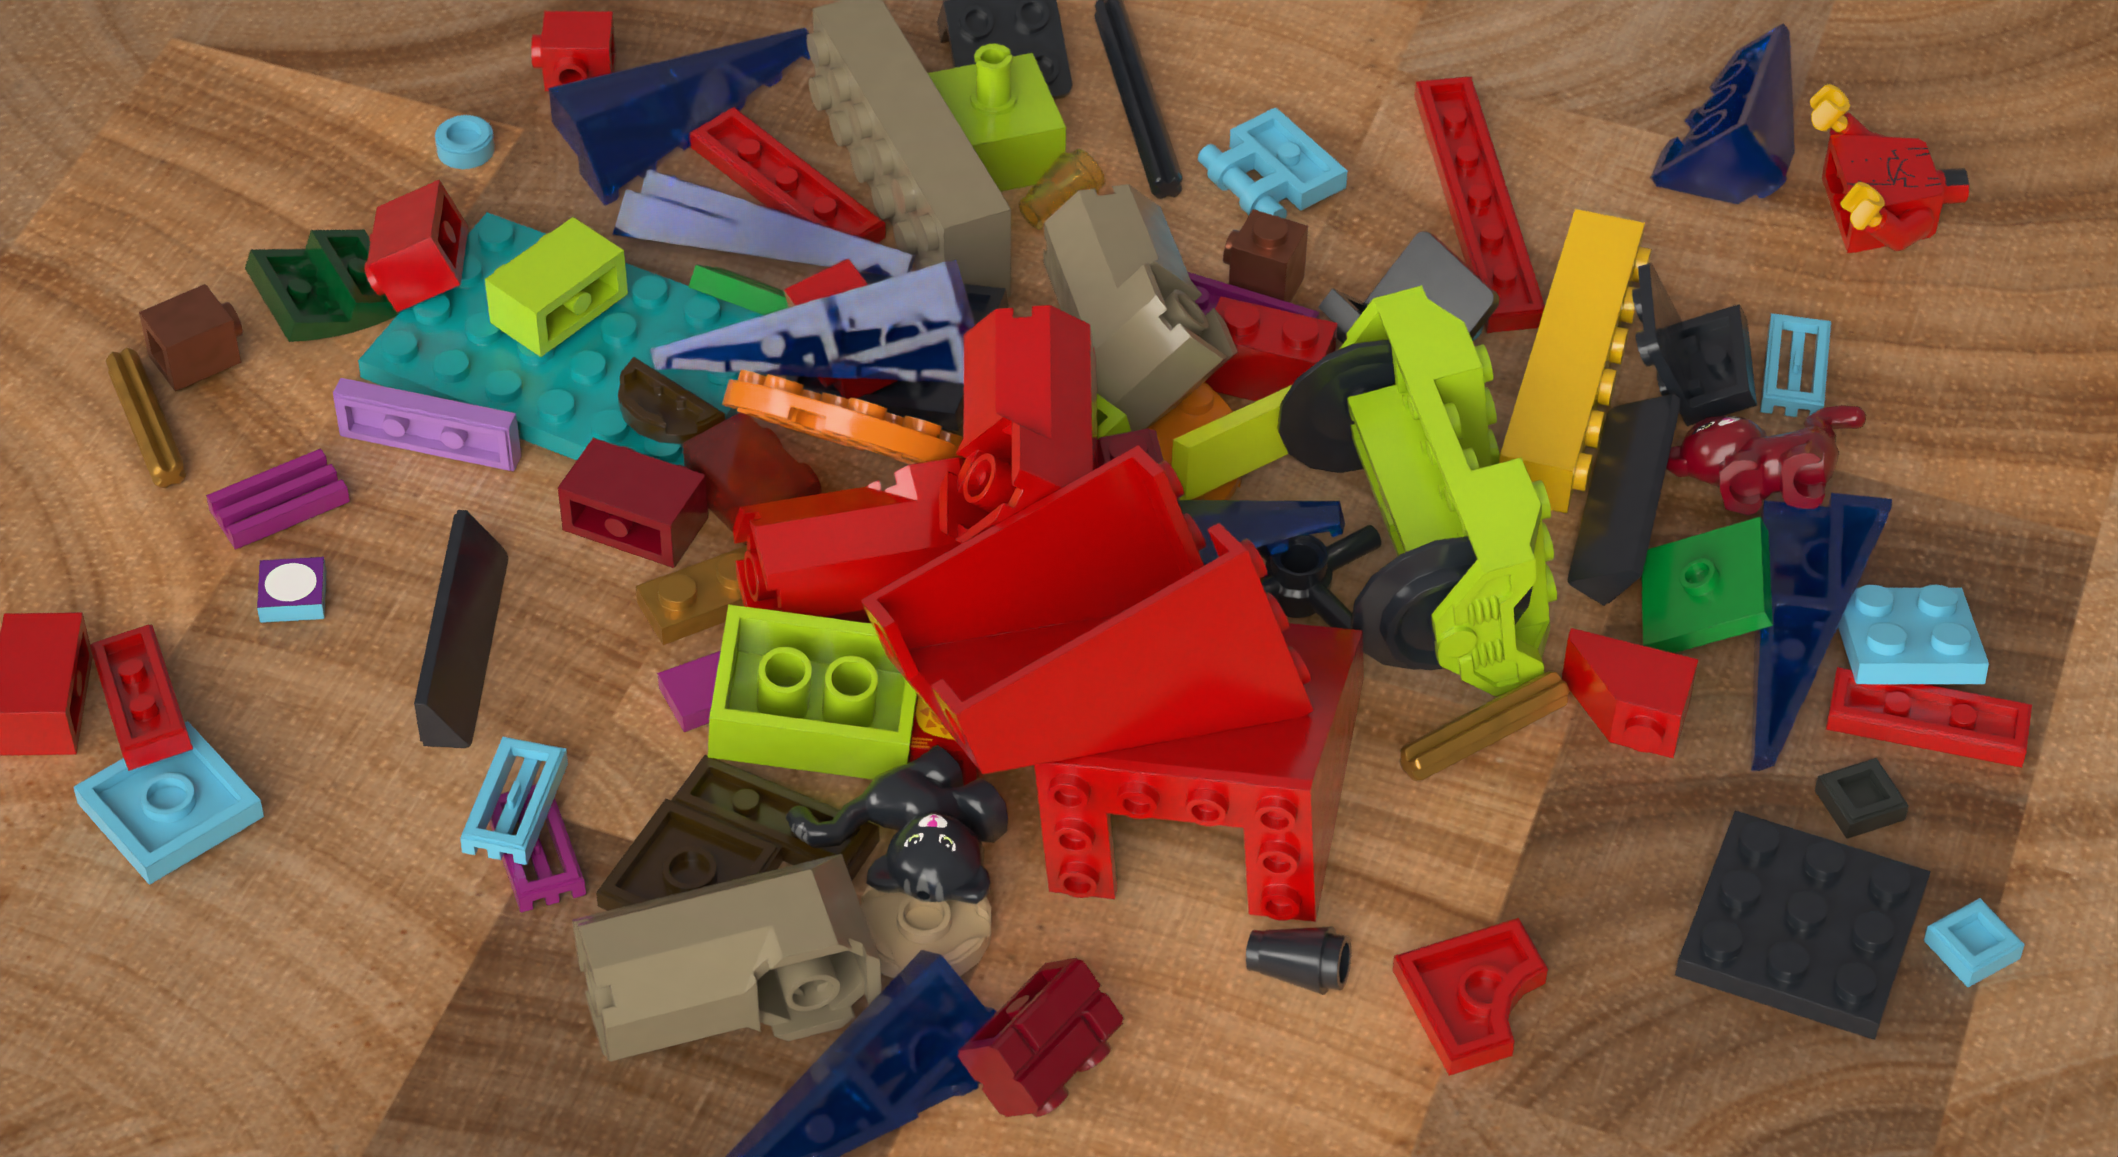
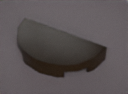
M633 357L621 371L618 404L624 421L637 434L660 443L687 444L706 440L726 429L725 413L637 358Z

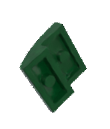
M364 229L311 230L305 249L250 250L245 270L289 342L311 341L353 333L390 320L400 313L396 312L385 294L380 296L373 290L367 279L365 263L368 260L370 237Z

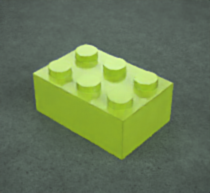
M728 605L709 717L708 758L873 780L876 776L894 767L908 763L917 693L887 657L871 623Z

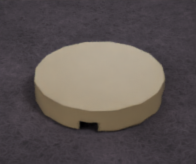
M868 885L862 895V904L860 906L880 958L881 973L885 976L907 984H938L962 976L979 963L991 942V905L987 897L977 904L956 900L923 902L902 892L886 893L877 891L870 885Z

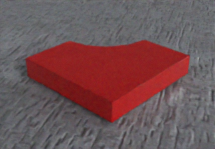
M1516 918L1395 955L1392 971L1448 1075L1451 1076L1513 1056L1515 1041L1509 1024L1510 1012L1525 994L1546 984L1548 968L1520 919Z

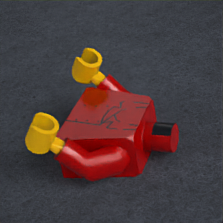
M1824 85L1810 99V105L1815 109L1811 115L1813 126L1820 131L1830 129L1831 135L1821 178L1847 253H1857L1882 247H1889L1894 251H1903L1919 240L1930 238L1936 233L1942 204L1965 203L1969 196V179L1964 168L1936 170L1926 142L1919 138L1887 137L1869 131L1852 114L1846 113L1850 109L1849 100L1834 85Z

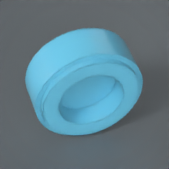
M472 115L455 116L444 121L435 133L437 155L449 167L456 169L475 168L486 163L494 154L493 130L490 124L482 118Z

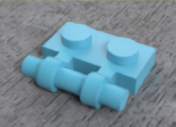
M1276 107L1230 129V150L1223 153L1214 144H1209L1198 155V161L1208 170V178L1221 190L1233 192L1240 199V207L1248 215L1254 209L1286 219L1287 210L1278 203L1279 201L1287 198L1301 211L1345 189L1347 185L1348 171ZM1255 169L1264 178L1255 182L1246 173Z

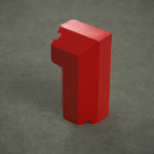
M1052 305L1032 306V316L1017 318L1013 316V308H1002L993 310L964 334V433L956 455L966 460L958 475L947 471L941 483L939 500L940 531L956 538L955 540L964 543L1098 468L1095 348L1092 346V331L1089 323Z
M955 457L907 465L894 472L897 484L882 491L880 481L877 480L865 487L740 507L733 526L734 544L747 542V551L745 552L744 559L735 561L736 576L744 607L871 623L862 605V599L962 544L955 540L956 538L939 530L940 486L947 471L958 475L965 459Z

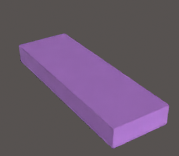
M340 378L333 391L340 436L508 471H514L521 458L516 413Z

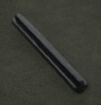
M1097 0L1094 5L1096 9L1094 18L1151 192L1159 199L1168 195L1176 197L1182 191L1180 183L1183 177L1124 1Z

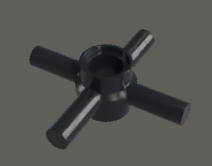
M1246 507L1239 510L1232 518L1231 525L1244 539H1249L1259 554L1267 561L1265 564L1267 575L1263 577L1261 583L1265 593H1271L1275 597L1285 615L1291 618H1305L1317 613L1330 627L1351 629L1352 612L1330 591L1333 571L1381 547V537L1376 528L1372 525H1367L1325 546L1320 539L1305 533H1292L1279 538L1250 508Z

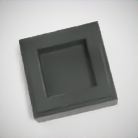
M1877 758L1829 772L1817 778L1815 792L1846 839L1906 819L1909 805Z

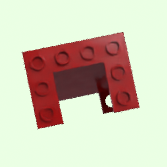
M1139 445L861 600L889 660L982 774L1302 718L1314 711L1303 686L1311 681L1309 671L1299 653L1292 646L1287 647L1282 632L1289 629V622L1275 597L1271 593L1266 594L1260 578L1267 575V569L1258 550L1249 539L1246 538L1239 542L1218 523L1207 530L1219 558L1204 565L1199 551L1206 548V543L1196 522L1188 513L1183 514L1177 499L1184 495V490L1178 476L1166 460L1156 463Z
M1289 623V629L1282 632L1287 647L1292 646L1299 653L1311 677V681L1303 686L1314 711L1302 718L1034 765L1049 892L1067 894L1076 898H1116L1117 878L1110 814L1126 815L1135 819L1154 818L1191 822L1208 827L1217 825L1244 828L1249 915L1266 916L1279 921L1301 920L1316 922L1364 680L1363 630Z

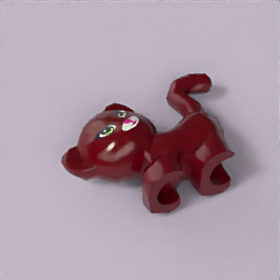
M1839 405L1825 407L1806 418L1804 422L1805 428L1773 436H1766V432L1756 423L1743 417L1717 416L1705 418L1697 422L1687 432L1681 446L1671 447L1666 470L1677 477L1690 476L1718 488L1720 487L1725 509L1745 515L1756 513L1761 508L1763 501L1772 493H1781L1788 506L1799 509H1815L1823 503L1826 484L1833 476L1840 453L1836 446V434L1833 430L1859 429L1866 422V414L1860 406Z

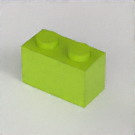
M572 217L551 233L542 236L537 243L513 260L501 265L493 274L485 279L490 323L542 357L628 294L624 250Z

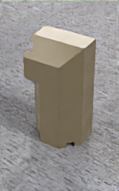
M1129 184L1112 186L1115 194L1098 196L1096 189L1079 190L1044 222V237L1047 242V251L1044 250L1043 263L1061 310L1089 323L1091 326L1092 346L1095 348L1097 394L1127 415L1131 431L1146 429L1176 408L1238 351L1225 321L1213 308L1204 315L1200 307L1195 303L1202 296V293L1191 282L1161 207Z
M842 853L572 919L579 967L581 972L585 971L588 987L585 993L602 1053L604 1056H607L609 1062L745 1027L761 1032L760 1022L770 1025L775 1037L792 1041L843 1028L855 1017L851 1005L862 995L865 994L869 1004L881 994L880 958Z

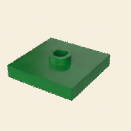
M1761 517L1648 549L1642 573L1643 646L1677 653L1773 626L1769 530Z

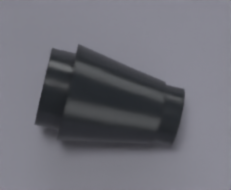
M1333 926L1266 931L1252 930L1246 948V967L1249 971L1260 972L1263 975L1325 995L1328 989L1343 990L1346 985L1351 965V939L1348 935L1336 934Z

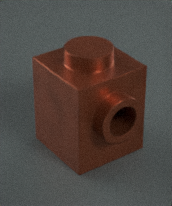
M1253 209L1241 230L1233 229L1225 244L1223 263L1230 265L1229 284L1290 303L1305 277L1308 225Z
M206 284L139 312L148 356L174 391H178L241 363L237 337L243 335L240 319L233 306L229 302L221 304Z

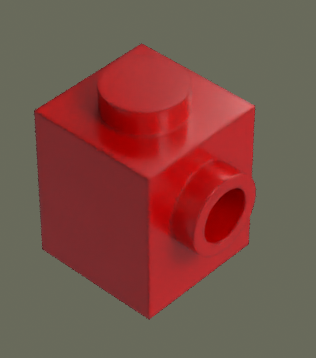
M544 11L542 34L532 35L531 57L533 68H542L545 92H613L616 64L613 11Z

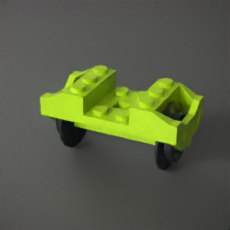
M1421 285L1373 298L1346 333L1347 340L1340 349L1323 357L1295 380L1280 403L1277 429L1288 453L1309 468L1335 473L1364 469L1398 557L1372 575L1354 601L1350 627L1353 630H1363V652L1386 666L1413 670L1446 668L1460 675L1462 681L1496 697L1544 674L1542 657L1550 632L1548 603L1557 601L1554 578L1548 564H1545L1547 561L1554 560V549L1548 528L1542 522L1544 519L1551 518V506L1542 480L1531 481L1522 458L1499 463L1500 454L1493 431L1488 429V425L1497 423V415L1492 395L1484 384L1493 381L1492 365L1485 345L1474 346L1465 322L1429 300Z

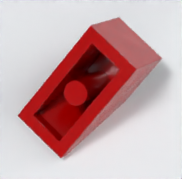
M1571 628L1567 640L1561 679L1567 683L1571 693L1610 743L1630 747L1639 752L1653 753L1674 759L1691 702L1699 659Z

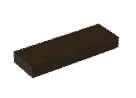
M707 755L703 756L671 800L781 846L783 861L792 865L842 853L851 881L880 841L879 826L866 822L840 846L812 848L798 839L792 832L786 820L788 812L797 805L805 806L812 812L815 820L821 823L832 821L840 811L839 809L720 760L708 758Z

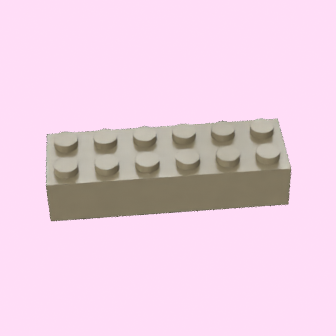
M842 0L812 8L814 33L807 35L808 51L815 65V77L809 79L812 101L818 111H826L835 142L839 147L846 146L850 152L851 163L857 180L860 183H868L872 190L873 203L878 216L882 220L889 219L893 226L899 252L903 257L910 256L916 265L917 279L1006 288L1007 297H1011V208L883 0Z

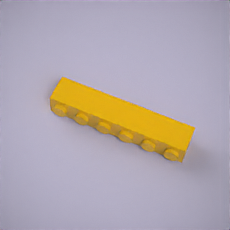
M1575 209L1499 457V463L1522 458L1531 481L1542 480L1548 494L1551 510L1568 513L1574 489L1586 490L1593 461V455L1585 453L1586 446L1598 448L1605 419V412L1597 411L1598 404L1610 406L1617 376V370L1609 369L1610 362L1622 364L1629 329L1621 328L1622 322L1631 324L1634 322L1636 309L1632 298V289L1635 288L1632 287L1633 282L1639 283L1638 267L1650 263L1652 249L1641 247L1644 222Z

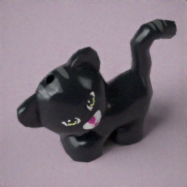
M938 745L933 746L916 760L894 767L876 776L863 794L845 804L832 821L817 822L812 812L801 805L792 807L786 816V820L795 836L812 848L840 846L853 832L868 821L888 829L897 830L898 832L893 835L887 853L876 859L868 869L866 884L877 891L886 893L902 892L923 902L956 900L977 904L982 901L991 890L989 873L984 868L985 849L982 842L994 843L1007 832L1008 828L1006 804L995 787L981 778H977L964 785L959 763Z

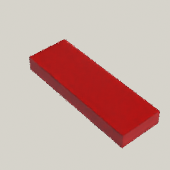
M148 624L90 644L128 771L192 750L191 740L153 625Z
M1837 667L1826 730L2022 768L2027 751L2032 704L1928 684H1856L1852 670Z

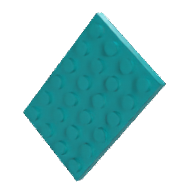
M486 212L467 234L461 285L400 311L358 360L361 378L381 386L516 413L519 439L574 460H578L592 438H596L617 446L629 447L638 453L674 465H683L697 472L742 414L737 411L738 408L733 409L722 405L729 380H738L741 369L767 376V374L772 375L794 347V344L782 321L691 289L685 284L625 263L628 294L540 357L490 323L485 279L493 274L501 265L507 264L537 243L545 233ZM633 357L637 358L725 413L726 429L706 440L687 444L660 443L637 434L624 421L618 404L621 371Z

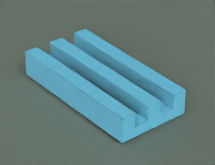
M1771 313L1760 412L1772 414L1775 405L1785 407L1784 416L1797 417L1798 409L1810 410V416L1817 410L1824 408L1831 321ZM1782 330L1792 331L1787 390L1776 388ZM1805 333L1816 334L1811 393L1800 392Z
M502 737L460 837L462 853L476 855L478 848L487 849L488 858L501 860L503 854L508 853L513 854L514 863L528 864L568 765L566 748ZM516 756L524 757L525 759L510 789L507 802L495 831L486 830ZM542 761H545V766L516 836L512 835Z

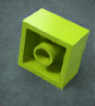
M987 44L981 46L974 55L976 64L928 73L1000 192L1065 179L1066 126L1033 53L1012 57L1007 47L999 44Z

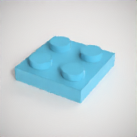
M1864 585L1860 588L1835 589L1832 609L1856 684H1985L1989 662L1962 588H1948L1942 585H1928L1923 588H1885L1879 585Z
M188 721L185 722L193 747L192 750L128 771L123 758L73 787L78 805L149 885L264 817L261 800Z

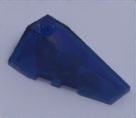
M1784 23L1739 48L1709 87L1714 95L1705 101L1702 106L1693 109L1684 120L1691 130L1682 142L1678 137L1668 141L1660 152L1650 177L1657 187L1738 205L1754 195H1757L1759 198L1767 197L1786 182L1787 172L1795 153L1790 31Z

